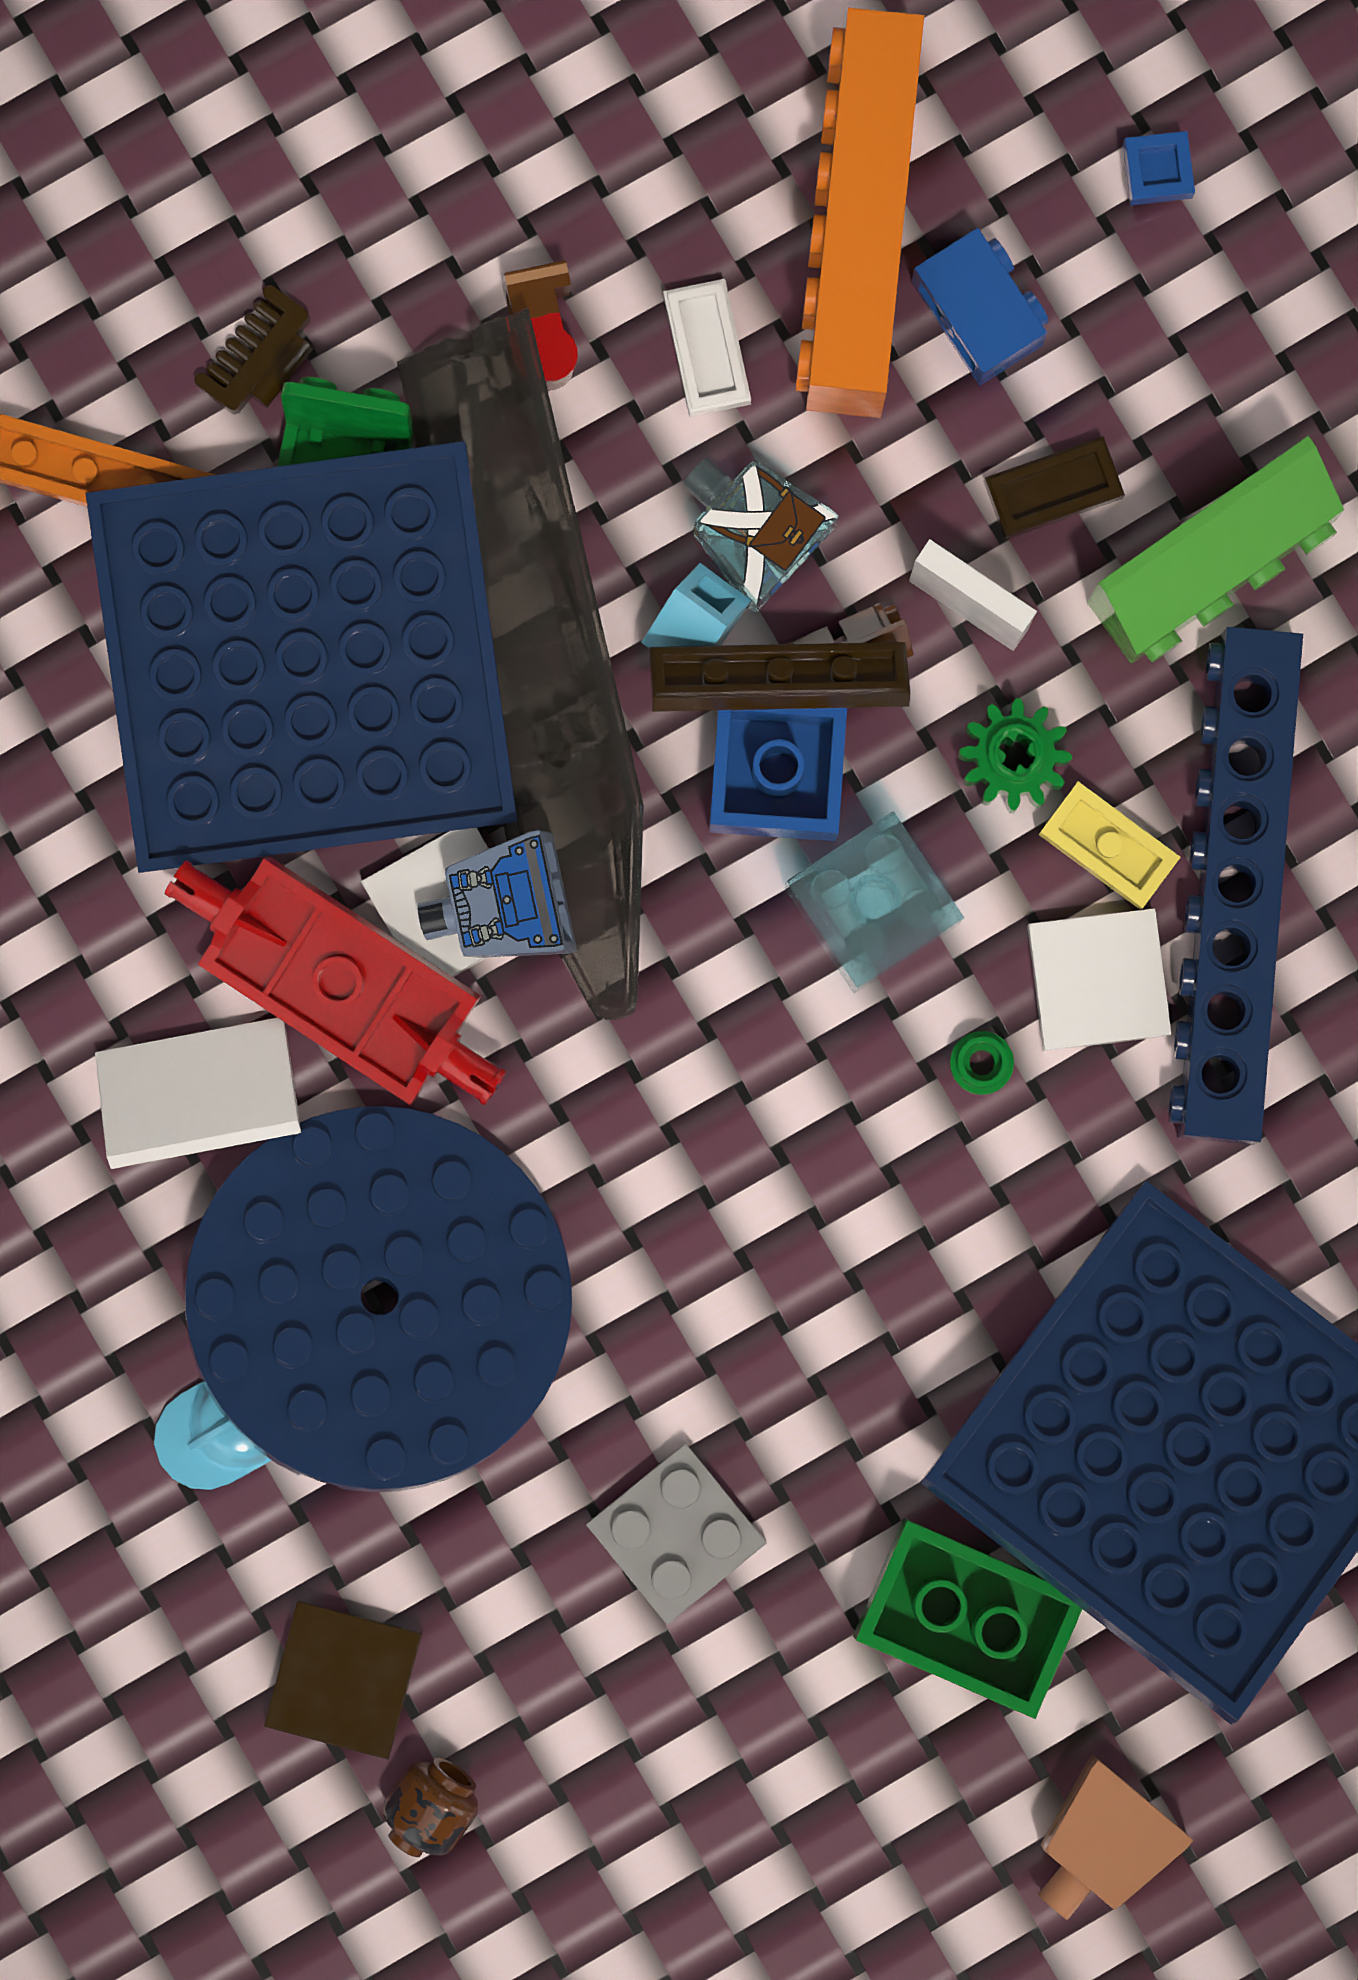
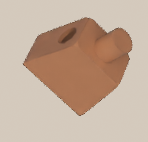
M1092 1755L1086 1762L1040 1846L1061 1866L1037 1895L1066 1920L1070 1918L1091 1891L1115 1910L1185 1851L1194 1840Z

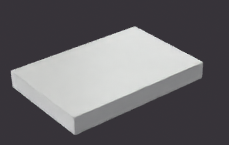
M279 1018L95 1052L106 1156L111 1169L301 1133L285 1022Z

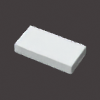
M725 279L663 291L689 417L751 405V396Z

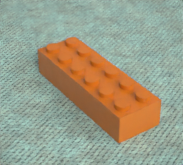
M848 8L846 27H833L827 83L839 84V90H826L821 144L833 145L832 153L820 152L814 206L827 207L826 215L814 214L808 263L810 268H820V278L807 277L802 329L814 330L813 341L801 340L795 390L808 392L806 411L881 418L887 393L925 15Z

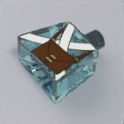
M707 457L694 468L682 484L686 490L707 508L693 524L694 537L729 583L751 600L748 607L755 614L837 528L839 516L832 509L754 460L732 480Z

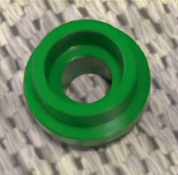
M977 1031L964 1036L955 1045L950 1057V1070L954 1080L962 1089L975 1095H988L1000 1090L1009 1081L1014 1069L1013 1053L1007 1042L1000 1036L987 1031ZM986 1052L991 1056L993 1069L989 1074L981 1076L971 1070L969 1062L974 1053Z

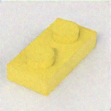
M1079 781L1039 833L1042 838L1139 910L1146 905L1180 859L1179 855Z

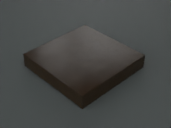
M298 1600L264 1727L389 1760L423 1633Z

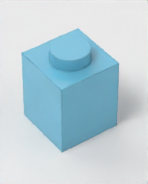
M699 563L674 589L641 643L648 648L720 646L724 643L751 600L703 564Z

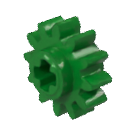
M1021 698L1015 699L1009 711L1010 716L1007 717L1002 716L997 706L993 704L988 705L986 708V720L990 726L985 728L979 723L969 722L965 730L969 737L977 741L978 744L976 747H963L958 752L960 760L975 762L976 768L966 775L963 781L965 786L977 785L983 781L987 788L983 793L982 804L987 806L996 799L998 794L1006 796L1005 804L1009 814L1015 813L1021 801L1020 796L1024 795L1028 796L1029 802L1034 807H1042L1044 804V793L1040 786L1045 784L1050 789L1060 790L1065 782L1058 773L1052 770L1053 766H1065L1072 760L1071 753L1064 750H1055L1054 744L1058 743L1065 735L1066 728L1059 726L1047 731L1042 726L1048 715V708L1045 706L1039 708L1032 718L1025 717L1023 715L1024 705ZM1014 742L1023 744L1027 748L1024 759L1031 764L1030 767L1026 769L1019 764L1015 771L1006 768L1003 765L1006 754L999 747L1004 744L1011 749Z

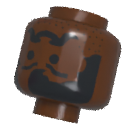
M436 1757L432 1762L418 1761L411 1764L383 1803V1816L392 1829L388 1834L392 1843L404 1853L417 1858L423 1852L441 1856L452 1851L478 1814V1800L473 1793L476 1789V1784L473 1779L460 1767L443 1758Z

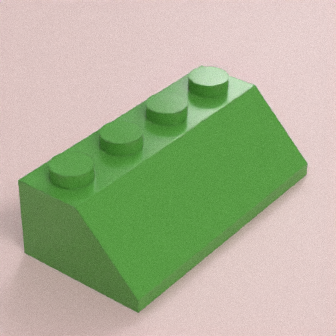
M1307 436L1097 584L1087 604L1130 664L1144 655L1148 657L1151 663L1157 661L1182 642L1177 632L1196 618L1203 627L1210 624L1234 606L1228 596L1248 582L1254 591L1258 590L1286 569L1280 561L1283 557L1299 546L1307 555L1337 534L1332 523L1338 519L1344 508L1313 441Z

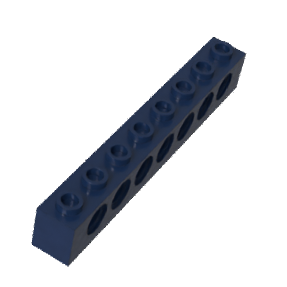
M1226 627L1220 635L1219 643H1209L1206 681H1216L1214 706L1204 705L1200 742L1211 744L1209 769L1199 768L1195 789V806L1205 807L1203 832H1193L1190 849V869L1200 870L1198 895L1188 894L1184 920V931L1195 933L1193 958L1182 959L1179 978V995L1189 996L1187 1022L1177 1021L1174 1037V1059L1184 1060L1182 1085L1172 1084L1168 1108L1169 1123H1179L1177 1138L1249 1145L1260 1143L1262 1139L1303 633ZM1241 682L1257 684L1265 694L1266 703L1264 709L1259 712H1247L1241 709L1234 698L1235 685ZM1245 744L1256 750L1260 757V769L1257 774L1250 776L1241 775L1231 767L1228 755L1232 746ZM1241 807L1251 813L1255 821V831L1252 837L1238 839L1226 831L1223 824V816L1226 809ZM1233 869L1240 871L1246 876L1250 884V893L1246 901L1231 902L1222 896L1218 888V878L1222 871ZM1229 932L1241 939L1245 948V954L1239 965L1227 966L1217 960L1212 948L1213 940L1217 934ZM1224 995L1231 998L1237 1004L1239 1020L1233 1029L1224 1030L1217 1028L1209 1020L1207 1006L1213 996ZM1218 1058L1226 1061L1231 1066L1234 1073V1082L1227 1093H1215L1205 1086L1202 1080V1069L1207 1060Z

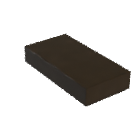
M1104 436L985 477L983 481L1004 540L1123 499L1125 496Z

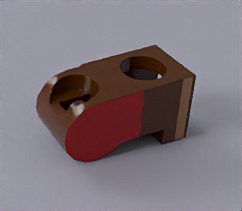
M566 260L504 273L502 287L520 366L525 379L533 387L541 390H556L565 386L572 378L578 360L577 346L574 339L563 329L557 302L558 298L567 297L570 293L571 281Z

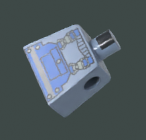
M542 830L531 831L445 868V876L450 896L418 904V917L425 939L432 940L458 934L460 948L464 957L488 958L577 952L553 833Z

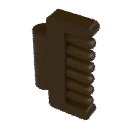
M272 285L264 287L263 295L268 303L283 314L281 315L261 300L255 302L254 309L274 324V326L271 327L254 313H247L244 317L245 323L264 336V339L262 340L243 325L235 328L236 336L255 349L254 352L235 338L230 337L225 341L226 348L245 361V363L242 364L225 350H219L215 355L217 361L236 375L232 376L214 362H210L206 366L207 373L225 385L226 388L222 387L205 373H198L194 379L195 384L202 392L232 414H239L251 398L268 408L281 392L283 383L291 379L314 349L306 340L300 337V334L311 320L308 312Z

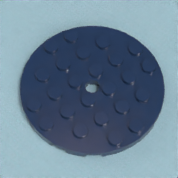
M388 1106L336 1110L300 1122L301 1133L269 1139L249 1154L230 1173L214 1195L203 1215L193 1241L185 1284V1320L189 1344L196 1367L208 1393L224 1417L230 1420L235 1428L254 1445L255 1449L276 1464L297 1475L301 1474L323 1483L336 1485L341 1489L364 1492L403 1491L445 1481L478 1465L507 1443L531 1418L545 1398L556 1377L565 1353L572 1311L571 1275L567 1253L559 1228L548 1205L521 1168L495 1145L458 1123L430 1113ZM373 1280L385 1282L397 1292L396 1307L385 1315L370 1313L361 1302L363 1287Z

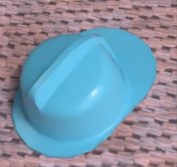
M204 1382L181 1393L163 1410L156 1424L154 1446L161 1466L172 1479L189 1488L212 1490L230 1484L272 1461L255 1449L254 1445L235 1428L230 1420L224 1417L208 1393Z

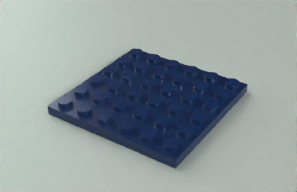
M465 441L85 493L138 873L179 868L186 860L191 862L193 866L518 822L468 449Z
M1145 1181L1113 1221L919 1483L1232 1725L1242 1717L1358 1552V1343L1148 1181Z

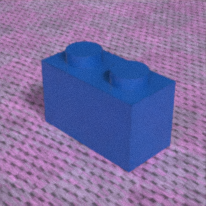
M976 228L915 267L911 283L978 385L981 386L1042 347L1047 335V331L1043 326L1049 320L1036 296L1030 290L1022 294L1012 280L1009 273L1014 270V266L1001 243L996 238L987 242L980 229Z

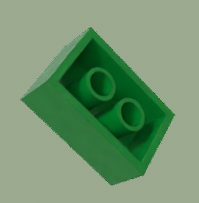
M903 1518L853 1637L862 1644L1036 1719L1082 1609L1043 1578Z

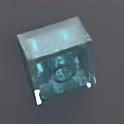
M894 811L787 880L785 884L786 892L854 994L959 926L964 919V916Z

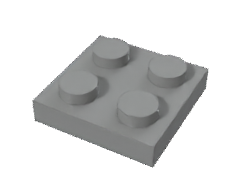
M686 1443L586 1524L667 1625L767 1544Z

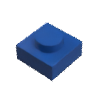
M1188 131L1124 139L1123 152L1130 206L1193 198L1195 187Z

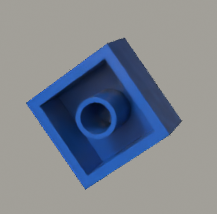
M847 708L718 710L710 833L836 841L839 834Z

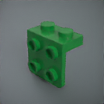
M302 377L299 379V383H283L281 400L286 427L277 467L413 448L414 439L410 406L400 402V397L397 394L376 388L364 389L362 394L337 390V386L334 383L316 377Z

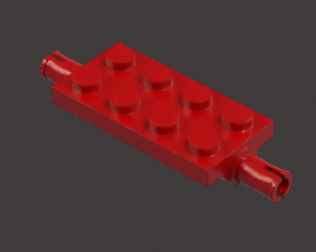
M270 856L263 859L251 880L242 890L236 888L233 892L195 868L188 860L176 871L173 877L177 880L174 883L172 881L169 882L164 894L169 898H174L212 923L209 930L214 932L211 944L198 963L200 967L409 1105L416 1100L430 1076L435 1078L438 1073L480 1100L479 1102L484 1106L497 1090L496 1086L502 1082L507 1071L495 1066L459 1042L462 1036L458 1034L482 997L481 995Z

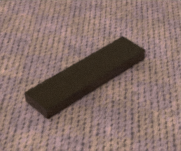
M906 642L650 647L649 665L652 712L909 707L911 691Z

